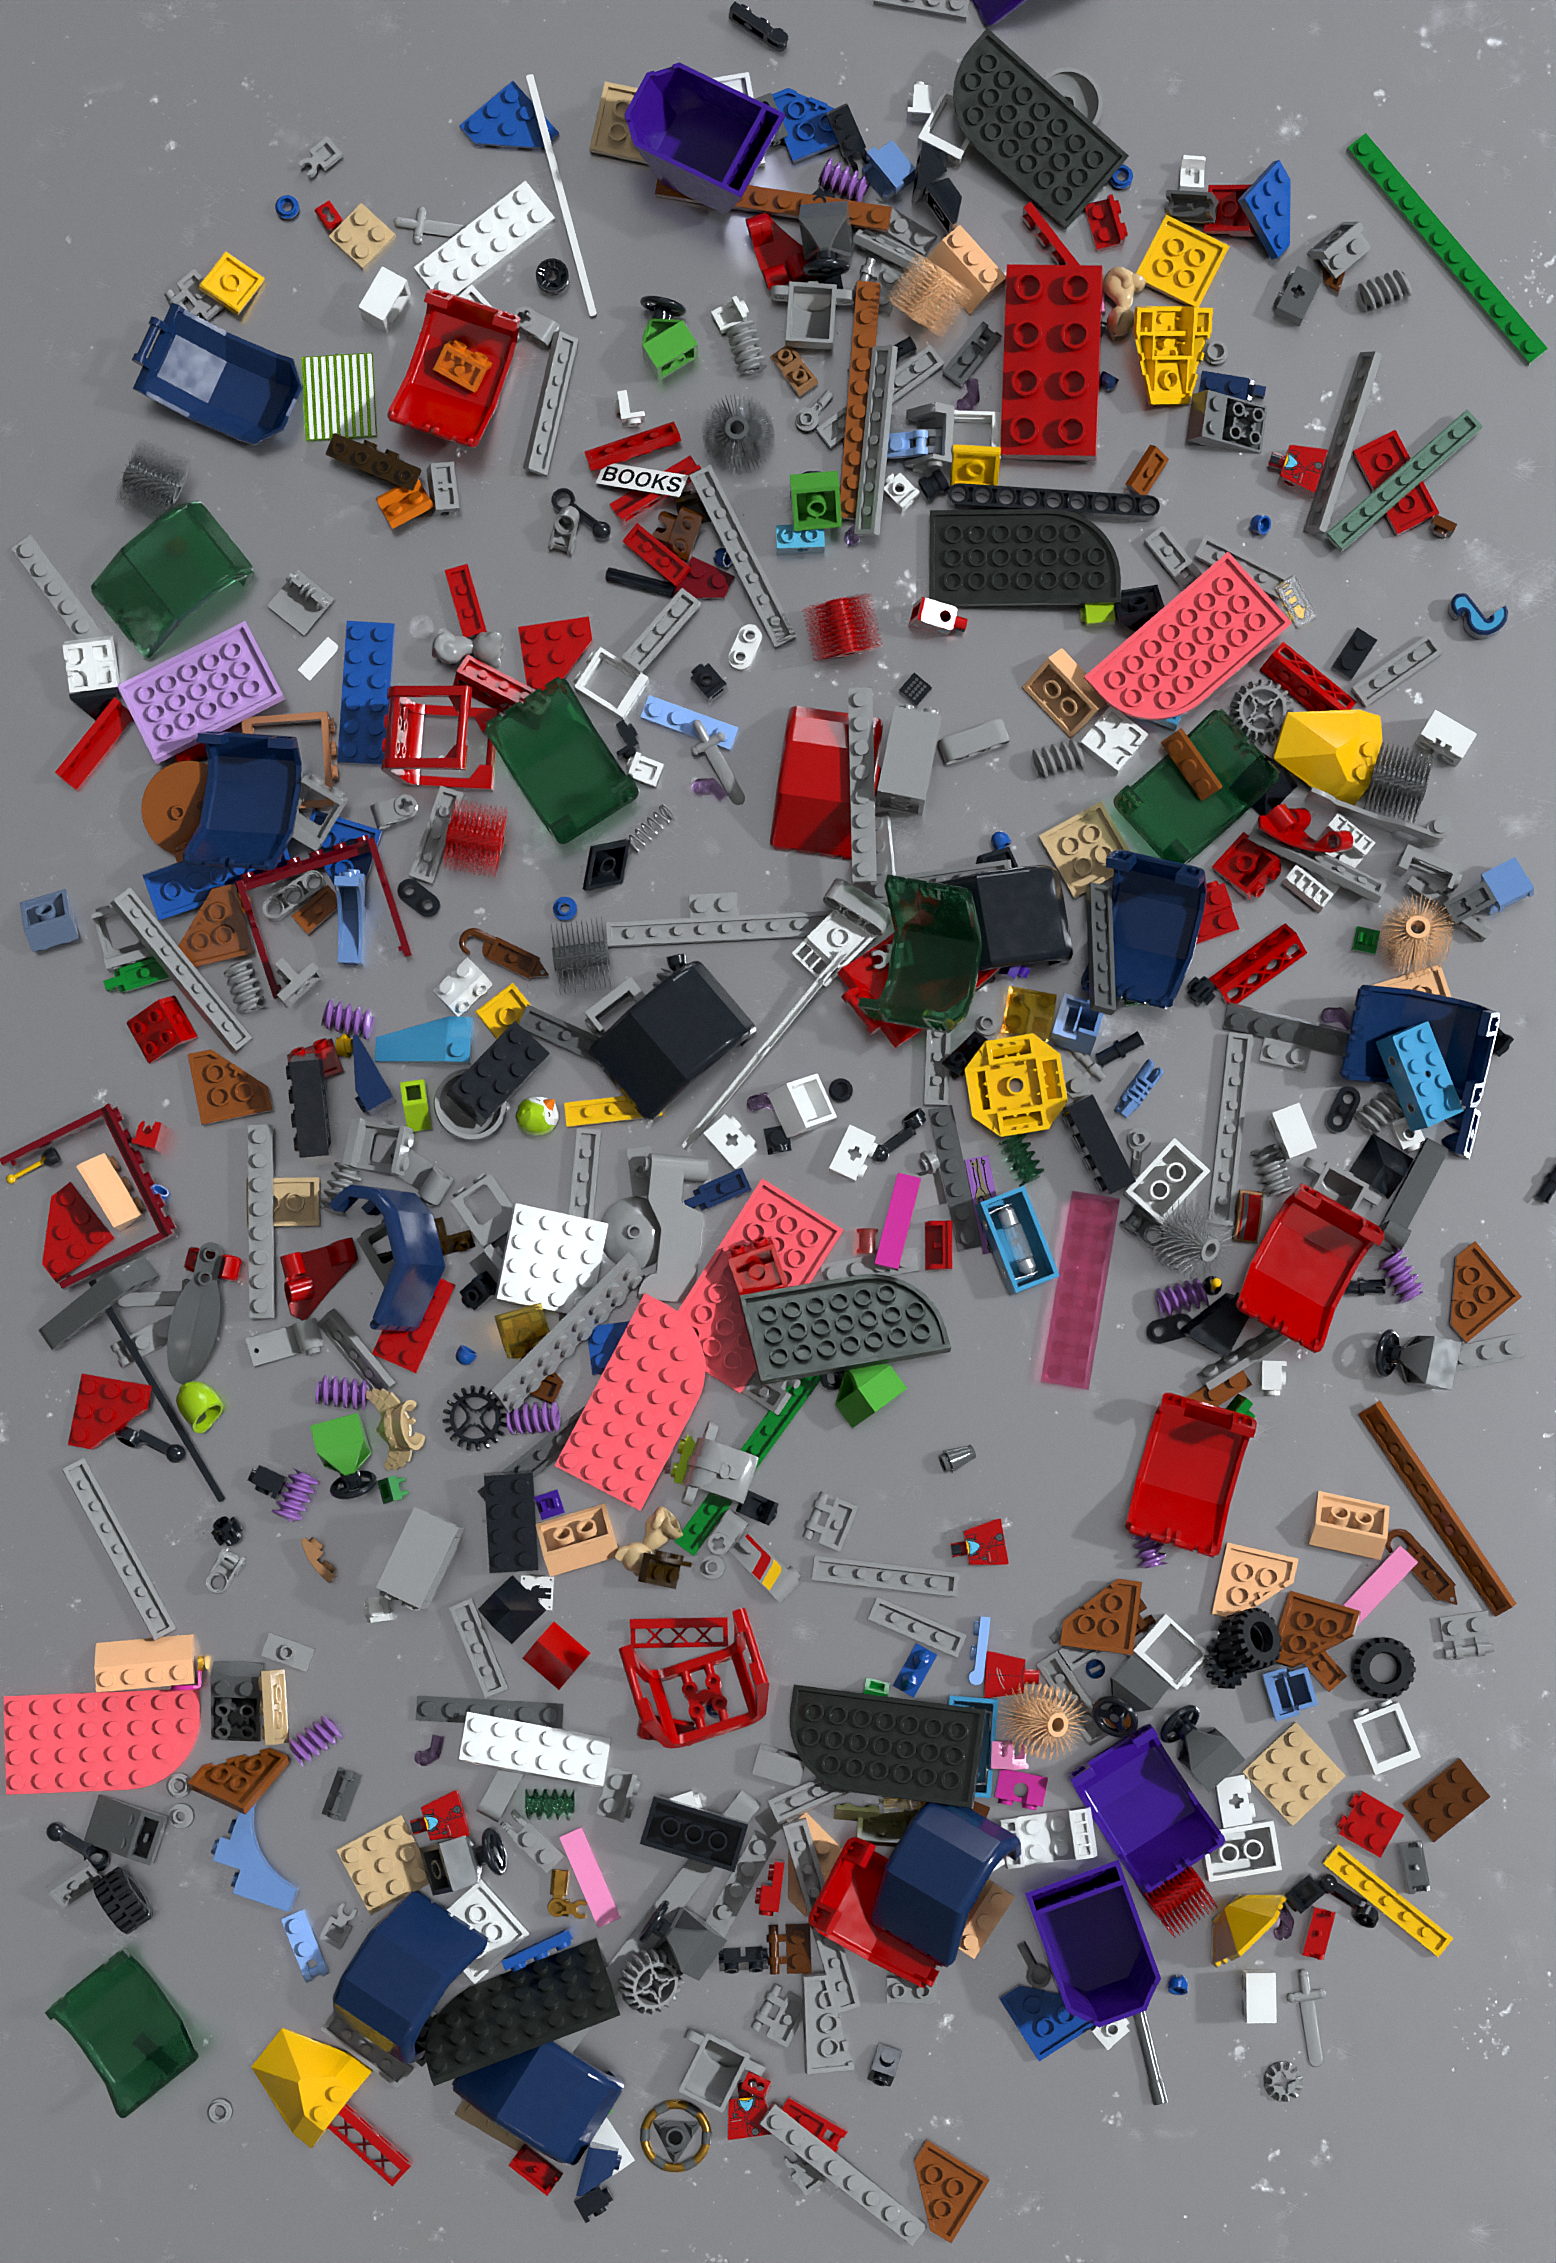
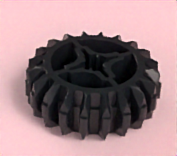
M472 1385L470 1386L471 1393L468 1394L465 1388H461L462 1397L454 1393L453 1397L457 1401L455 1403L450 1400L447 1401V1404L452 1406L451 1411L444 1409L443 1413L450 1415V1418H445L442 1421L443 1423L451 1424L450 1427L445 1429L446 1433L454 1431V1434L450 1437L451 1441H454L457 1437L460 1438L457 1446L461 1447L465 1441L467 1442L466 1450L470 1451L472 1444H475L476 1451H480V1443H484L485 1448L488 1449L490 1448L488 1440L491 1439L493 1443H498V1440L494 1437L496 1433L504 1436V1432L498 1429L500 1426L507 1427V1423L501 1422V1418H507V1413H500V1410L504 1408L496 1404L499 1402L496 1397L494 1399L491 1398L493 1395L492 1389L485 1395L484 1386H481L479 1393H476V1388ZM472 1398H481L488 1403L479 1409H473L466 1401ZM461 1407L466 1413V1420L458 1428L456 1425V1413L458 1408ZM493 1408L495 1424L492 1430H490L485 1423V1416ZM467 1409L472 1413L475 1412V1414L477 1412L481 1413L479 1419L484 1428L479 1424L476 1425L475 1422L474 1425L469 1424L472 1417ZM477 1427L485 1436L481 1438H468L463 1434L467 1430Z

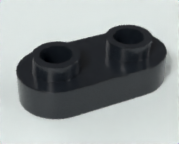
M405 879L398 885L397 893L399 898L415 912L427 919L438 915L441 909L439 899L420 883L413 879ZM412 887L414 891L412 894L407 895L405 889ZM427 901L432 902V908L425 909L424 903Z
M1347 1086L1337 1092L1325 1119L1326 1126L1330 1131L1341 1133L1349 1127L1361 1100L1357 1089ZM1349 1095L1352 1099L1351 1103H1345L1343 1097ZM1334 1117L1341 1118V1125L1334 1124Z
M1181 1313L1172 1315V1317L1168 1316L1163 1319L1154 1320L1146 1328V1337L1153 1344H1162L1185 1338L1187 1336L1179 1332L1180 1329L1177 1324L1179 1321H1184L1187 1324L1192 1318L1187 1314ZM1156 1327H1160L1163 1330L1161 1336L1155 1335L1154 1329Z

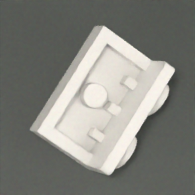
M467 957L433 991L459 1017L480 996L487 992L492 986V982Z

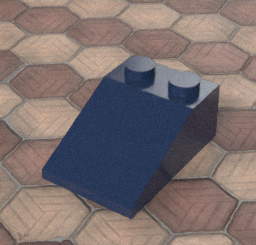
M356 1034L353 1036L355 1091L358 1094L355 1100L363 1113L368 1111L372 1116L392 1105L396 1100L363 1042Z

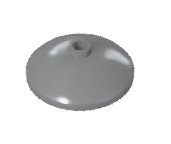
M1061 67L1043 77L1094 125L1098 123L1103 110V96L1098 83L1090 74L1075 67Z
M468 1069L458 1070L448 1075L436 1090L434 1097L436 1117L441 1126L457 1138L464 1140L485 1138L492 1134L502 1123L506 1112V1102L480 1127L446 1095L454 1083Z
M628 1197L610 1206L601 1219V1222L608 1223L603 1249L607 1257L617 1264L629 1252L635 1257L641 1269L655 1264L658 1255L660 1226L648 1199ZM634 1227L639 1229L637 1236L630 1234V1230Z

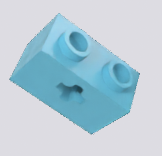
M793 524L776 525L777 555L824 553V529L794 531Z

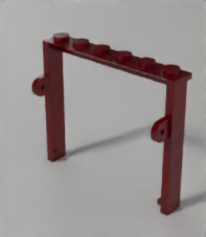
M368 835L354 839L356 844L346 846L345 842L331 846L333 851L323 854L322 849L308 853V859L300 861L298 856L286 860V866L280 868L276 866L273 870H263V873L254 875L253 871L239 875L240 880L235 881L273 999L278 998L277 994L279 989L282 988L281 984L277 985L247 890L371 851L401 946H398L399 951L403 950L405 957L412 955L374 838L369 839Z
M110 1103L0 1158L2 1166L6 1167L12 1164L14 1167L18 1165L16 1161L70 1134H78L88 1129L90 1124L104 1118L159 1233L73 1276H66L67 1279L59 1282L63 1290L176 1235L173 1230L177 1228L172 1216H167L163 1209L166 1206L165 1201L160 1193H155L152 1187L155 1185V1181L149 1171L145 1172L142 1166L145 1163L144 1158L139 1150H134L131 1144L133 1136L128 1128L124 1129L121 1123L124 1120L118 1106L114 1108Z

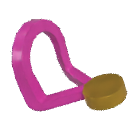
M197 1656V1685H172L170 1690H193L201 1687L203 1656Z

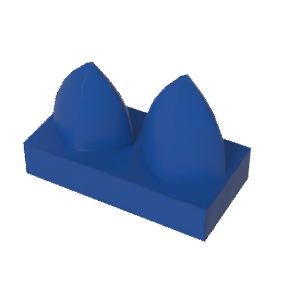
M916 1643L892 1686L914 1698L937 1654Z

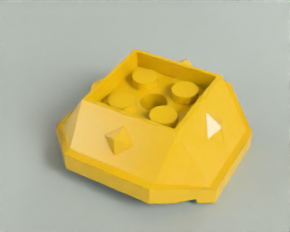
M1033 1033L984 1041L964 1069L972 1117L1000 1137L1049 1129L1068 1102L1060 1053ZM1013 1078H1017L1022 1082V1088L1019 1092H1013L1009 1088V1083Z

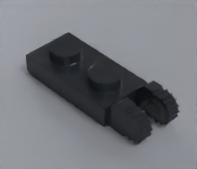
M734 1L730 7L729 19L778 51L786 49L789 39L788 33L784 32L781 28H773L768 20L754 15L748 6L740 5Z
M846 103L825 113L842 155L847 159L850 169L854 173L856 170H859L852 154L859 151L864 165H867L869 162L866 159V145L851 110Z

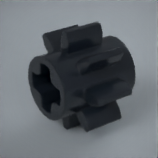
M1195 976L1187 985L1190 988L1187 995L1198 1006L1202 1002L1208 1005L1216 997L1212 993L1216 987L1205 976L1200 980Z
M223 1516L214 1522V1530L211 1534L219 1546L224 1543L227 1546H232L240 1540V1532L243 1529L234 1516L231 1519Z

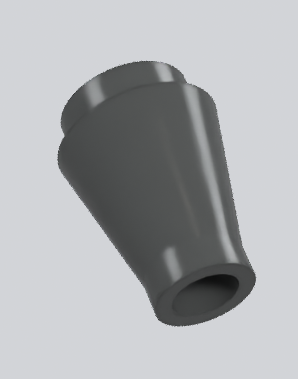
M970 1444L965 1447L943 1450V1453L938 1455L944 1472L948 1473L951 1471L953 1473L972 1459H975L976 1453Z

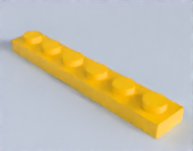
M1338 1844L1323 1861L1322 1864L1438 1958L1454 1939Z

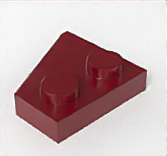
M691 556L688 565L692 569L676 587L672 599L681 588L697 600H704L706 598H712L713 600L725 599L735 576Z

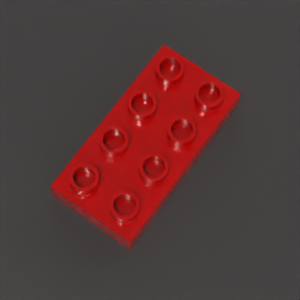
M1007 264L1000 445L1002 459L1097 461L1104 272L1102 265Z

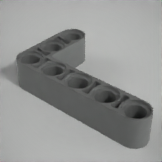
M1428 1137L1425 1139L1379 1225L1384 1231L1385 1236L1380 1246L1393 1253L1404 1247L1411 1234V1230L1408 1227L1448 1153V1148Z
M146 1256L123 1264L105 1275L38 1331L51 1350H56L124 1295L149 1285L159 1275Z

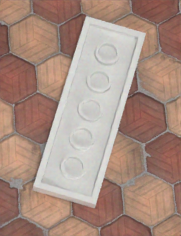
M524 181L417 264L414 270L429 289H438L458 296L471 284L552 223L555 217L529 184Z
M467 1712L458 1761L602 1788L611 1739Z

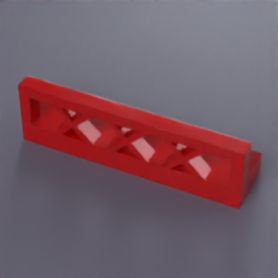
M690 455L664 472L691 475L701 470V467L696 465ZM689 476L684 488L692 484ZM632 490L610 503L609 506L623 526L671 496Z
M1285 642L1278 646L1260 668L1262 672L1277 684H1280L1284 690H1287L1290 695L1310 711L1350 710L1357 703V701ZM1282 651L1284 654H1286L1290 658V660L1282 656L1280 652ZM1301 669H1304L1306 672H1308V675L1304 674L1301 671ZM1319 684L1325 686L1327 690H1324ZM1337 699H1341L1347 704V707L1343 706Z
M468 654L457 669L453 686L470 685L473 698L492 708L498 709L500 712L536 731L540 726L543 714L552 698ZM526 714H528V715L534 717L535 720L532 719V718H530V717H528Z
M114 697L55 771L57 776L76 791H79L134 721L129 709Z
M1284 923L1208 979L1214 984L1227 1006L1229 1002L1238 1004L1307 954V951L1297 933ZM1296 944L1298 950L1291 955H1286L1288 948ZM1278 959L1275 967L1267 969L1270 961ZM1259 973L1256 981L1248 983V979L1252 974ZM1234 987H1239L1238 993L1230 999L1227 992Z
M728 1617L630 1619L631 1645L633 1648L728 1647ZM712 1627H723V1642H713L706 1634ZM660 1628L656 1633H654V1632L651 1630V1629ZM664 1628H670L677 1634L671 1643H664L657 1636ZM674 1628L684 1629L679 1633ZM688 1628H695L701 1634L695 1642H688L682 1636ZM699 1628L708 1629L703 1633ZM636 1629H647L653 1635L647 1643H636ZM679 1637L684 1641L681 1643H674ZM703 1637H705L709 1642H699V1641H700ZM654 1638H656L660 1643H650V1642H651Z
M346 2103L338 2113L344 2119V2126H334L330 2123L327 2128L393 2187L413 2163ZM338 2129H345V2135ZM348 2129L358 2131L362 2135L363 2142L353 2143L348 2139ZM366 2145H373L381 2152V2159H370L366 2153ZM357 2146H363V2151H361ZM376 2162H381V2168L376 2164ZM384 2162H392L400 2170L393 2179L385 2172Z

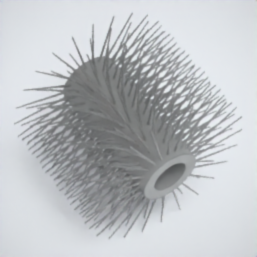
M1184 1200V1214L1182 1212L1183 1216H1181L1178 1205L1177 1219V1214L1176 1218L1174 1215L1172 1203L1173 1220L1170 1219L1165 1228L1157 1229L1164 1230V1232H1159L1164 1234V1237L1155 1240V1242L1162 1239L1166 1240L1162 1243L1163 1246L1165 1245V1249L1153 1258L1161 1253L1163 1254L1165 1251L1166 1256L1163 1258L1169 1257L1170 1262L1163 1265L1168 1266L1170 1264V1266H1174L1171 1263H1174L1176 1260V1268L1182 1270L1177 1273L1187 1272L1186 1269L1188 1270L1189 1268L1190 1276H1195L1192 1271L1194 1272L1193 1269L1196 1267L1197 1279L1200 1278L1198 1273L1201 1275L1198 1264L1200 1270L1203 1265L1205 1283V1261L1209 1265L1211 1260L1217 1259L1218 1252L1224 1251L1219 1250V1248L1227 1246H1220V1243L1229 1240L1228 1238L1220 1241L1221 1234L1217 1236L1218 1232L1223 1228L1220 1227L1218 1229L1217 1224L1226 1218L1217 1219L1218 1222L1216 1221L1214 1224L1213 1219L1216 1217L1220 1218V1214H1216L1219 1216L1215 1217L1214 1215L1208 1216L1206 1214L1214 1211L1206 1212L1207 1210H1204L1206 1208L1200 1209V1206L1197 1207L1199 1210L1194 1213L1193 1208L1195 1207H1193V1203H1189L1192 1207L1189 1206L1191 1210L1188 1208L1190 1212L1187 1214L1186 1200Z

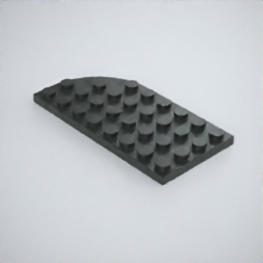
M988 28L964 55L958 67L953 88L954 109L963 133L980 153L1067 229L1129 155Z
M1060 509L930 510L929 599L951 606L1121 604V571L1116 552L1100 528L1076 513Z
M864 1274L739 1296L760 1385L949 1353L951 1351L944 1321L934 1303L919 1289L895 1277Z
M794 1685L790 1707L791 1737L799 1757L816 1777L835 1788L848 1792L973 1809L987 1710Z
M597 1939L530 1963L517 1971H509L468 1987L454 1997L436 2016L426 2038L425 2058L433 2086L620 2016Z

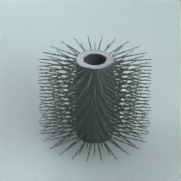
M735 397V413L733 416L728 400L729 411L722 400L723 406L718 404L721 406L718 408L719 410L715 408V412L720 416L718 418L714 416L713 420L710 419L705 422L706 424L704 425L706 426L701 427L703 428L702 431H707L706 436L702 435L703 440H705L709 452L713 449L716 451L712 458H719V460L725 458V462L729 463L731 467L737 466L736 471H738L739 458L742 472L741 452L742 456L744 452L749 468L748 457L755 469L753 460H762L760 458L762 454L759 451H762L763 447L770 446V441L775 437L774 434H769L772 432L770 429L773 428V425L768 415L767 417L765 416L762 407L757 410V405H754V409L750 407L752 406L751 403L749 404L747 401L746 403H741V398L737 406ZM762 424H766V425H764V426H768V427H765V428H769V429L762 430V429H764V428H761V427H763V426H761V425H762ZM763 433L767 434V435H764V436L770 435V437H762V436H763ZM716 437V438H713V439H716V440H714V441H709V440H712V439H708V438Z
M142 444L141 448H137L139 452L136 451L137 454L134 452L133 460L131 458L130 461L129 458V464L126 466L125 472H121L124 475L120 491L126 497L123 496L122 498L119 494L121 497L119 500L123 499L124 501V499H128L130 501L128 505L132 503L133 508L137 506L138 512L140 508H143L142 512L144 511L145 513V508H147V516L149 512L150 514L155 512L157 514L155 517L159 516L160 518V516L163 517V512L169 514L168 511H170L171 513L170 509H172V506L174 508V503H176L180 493L184 492L181 490L184 486L183 480L187 472L184 467H186L187 463H177V456L173 460L172 457L168 459L167 453L165 455L164 451L162 452L161 450L160 454L159 452L155 453L154 450L146 449L145 444L144 446ZM164 459H165L166 461H167V459L169 460V462H170L169 466H168L167 462L164 461ZM149 505H150V506L152 505L153 507H155L156 511L154 510V512H153V510H151V508L149 507Z
M1388 744L1383 756L1384 747L1380 748L1369 782V790H1367L1364 808H1367L1371 795L1369 810L1373 807L1374 801H1376L1374 812L1377 810L1376 807L1380 806L1378 814L1381 813L1383 804H1385L1384 811L1388 807L1390 808L1388 814L1393 810L1392 807L1396 805L1393 816L1397 814L1398 809L1400 810L1399 816L1404 808L1403 818L1410 814L1408 820L1411 819V815L1414 812L1412 822H1415L1419 807H1421V801H1423L1426 793L1433 757L1429 759L1427 764L1428 755H1426L1422 765L1423 755L1417 763V753L1411 765L1414 751L1410 752L1411 755L1407 757L1409 752L1407 751L1402 759L1404 748L1398 756V746L1394 757L1391 758L1394 744L1389 754L1387 750L1389 748Z
M586 919L589 943H585L581 920L583 944H580L576 920L579 944H575L571 921L573 945H570L566 922L568 946H565L562 922L563 946H560L556 923L558 947H555L551 924L554 969L557 971L560 995L559 971H562L565 995L566 988L563 970H567L570 994V969H572L575 993L576 986L573 969H577L580 992L578 968H582L585 992L586 985L583 968L587 967L590 985L588 967H592L595 990L593 966H597L600 984L598 966L602 965L605 983L603 965H607L610 982L608 965L610 964L608 943L607 940L605 941L603 923L604 941H600L597 923L599 941L595 942L592 924L594 942H590Z

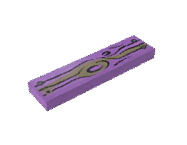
M986 1155L964 1160L983 1255L993 1252L974 1205L996 1197L989 1156Z

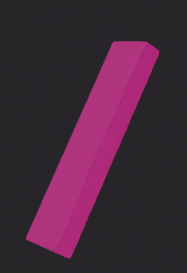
M902 1173L897 1174L875 1266L899 1270L921 1178Z

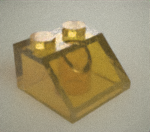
M541 1303L494 1316L507 1358L517 1359L524 1357L526 1352H530L550 1332L548 1320Z

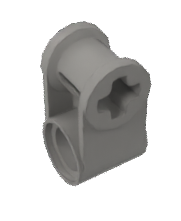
M529 307L517 308L514 313L521 319H524L525 316L528 317V321L520 323L519 332L531 338L537 344L548 348L553 340L554 332L560 328L559 324Z
M565 506L560 509L554 521L548 549L552 550V548L566 551L568 555L572 554L580 519L576 508ZM562 517L569 518L572 523L564 522Z
M406 794L380 801L370 806L377 829L379 830L414 817L419 809L416 800ZM407 801L409 804H412L409 807L410 811L406 812L404 809H401L402 807H404L403 802Z
M729 1509L708 1539L709 1551L716 1556H722L727 1553L733 1543L744 1532L749 1522ZM723 1539L725 1548L714 1550L713 1540L719 1541Z
M227 1546L218 1555L212 1570L206 1578L207 1588L215 1594H222L227 1591L246 1561L244 1556L240 1558L228 1551L229 1548ZM226 1558L233 1561L235 1564L233 1565L230 1562L226 1561ZM216 1576H221L224 1579V1585L220 1589H214L211 1585L212 1579Z

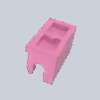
M992 1741L991 1769H1028L1029 1764H1026V1753H1024L1026 1746L1022 1744L1020 1754L1016 1756L1014 1755L1012 1741Z

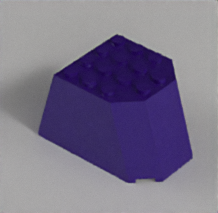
M680 62L656 72L654 70L647 72L624 114L634 147L663 185L726 215L742 198L786 114Z
M1119 1860L1025 1893L1028 1911L1050 1973L1068 2013L1100 2028L1147 2010L1155 1989L1161 1980V1976Z

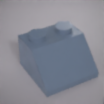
M66 889L20 902L23 929L32 952L46 950L49 947L79 939L77 924Z

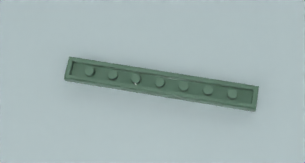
M1467 409L1331 528L1325 536L1340 552L1345 550L1477 434L1483 426Z

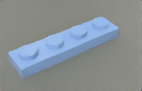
M651 695L648 696L641 714V719L698 740L700 738L693 727V722L700 720L709 737L718 732L725 734V739L718 743L717 746L731 751L739 730L736 726Z

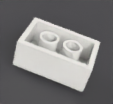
M1174 1138L1136 1179V1182L1124 1192V1195L1146 1212L1154 1222L1158 1221L1162 1224L1167 1219V1214L1170 1215L1173 1212L1172 1203L1173 1210H1175L1210 1170Z
M1265 1820L1253 1822V1824L1218 1828L1225 1837L1224 1845L1203 1858L1206 1880L1208 1882L1282 1870L1274 1821Z

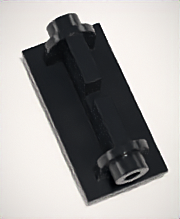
M976 1031L942 1062V1065L951 1070L949 1073L954 1079L963 1076L965 1067L984 1041H989Z
M762 1946L745 1947L746 1956H741L740 1947L723 1948V1951L719 1952V1971H724L726 1974H735L740 1970H749L752 1973L762 1972L763 1969H768V1959H763L768 1958L767 1948L763 1949Z

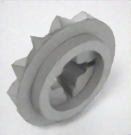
M1278 2062L1267 2070L1264 2077V2086L1267 2093L1273 2099L1289 2102L1300 2094L1303 2089L1304 2078L1295 2065L1289 2062ZM1281 2072H1283L1287 2079H1294V2081L1287 2084V2092H1285L1281 2085H1274V2083L1281 2080Z

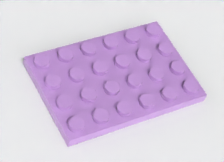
M246 621L118 685V689L156 765L198 744V733L204 731L222 732L285 700Z

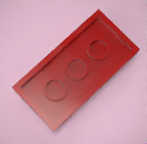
M1396 430L1352 452L1372 491H1375L1411 459ZM1422 481L1392 507L1385 516L1395 535L1398 536L1434 518L1435 514L1439 515L1440 512Z
M440 1279L420 1327L414 1332L382 1330L372 1354L417 1374L456 1285Z

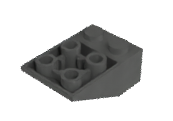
M1211 390L1192 394L1186 440L1204 446L1261 453L1267 406Z
M214 1661L210 1675L211 1740L260 1742L262 1717L260 1702L262 1701V1691L259 1689L258 1680L261 1676V1671H263V1663Z
M99 1794L84 1841L122 1857L152 1865L154 1864L169 1817Z

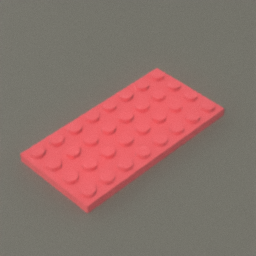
M763 1178L677 1311L690 1323L700 1340L705 1357V1372L738 1393H741L756 1370V1365L739 1302L740 1295L726 1253H729V1249L735 1245L742 1244L744 1247L752 1245V1241L758 1237L772 1238L788 1287L809 1284L844 1231Z

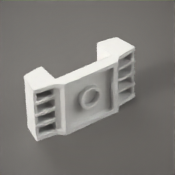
M1337 813L1316 841L1318 842L1330 831H1349L1354 841L1350 850L1324 853L1356 868L1376 842L1341 814ZM1298 864L1295 865L1282 882L1283 885L1318 913L1341 886Z
M833 910L792 954L818 979L841 949L847 952V956L823 984L825 987H829L839 977L837 972L842 967L847 966L878 936L867 932Z
M1091 1807L999 1819V1826L1016 1835L1021 1842V1855L1016 1861L1006 1855L1004 1856L1006 1869L1071 1859L1081 1860L1098 1856Z

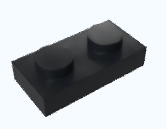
M1357 627L1331 669L1351 681L1377 642V639Z

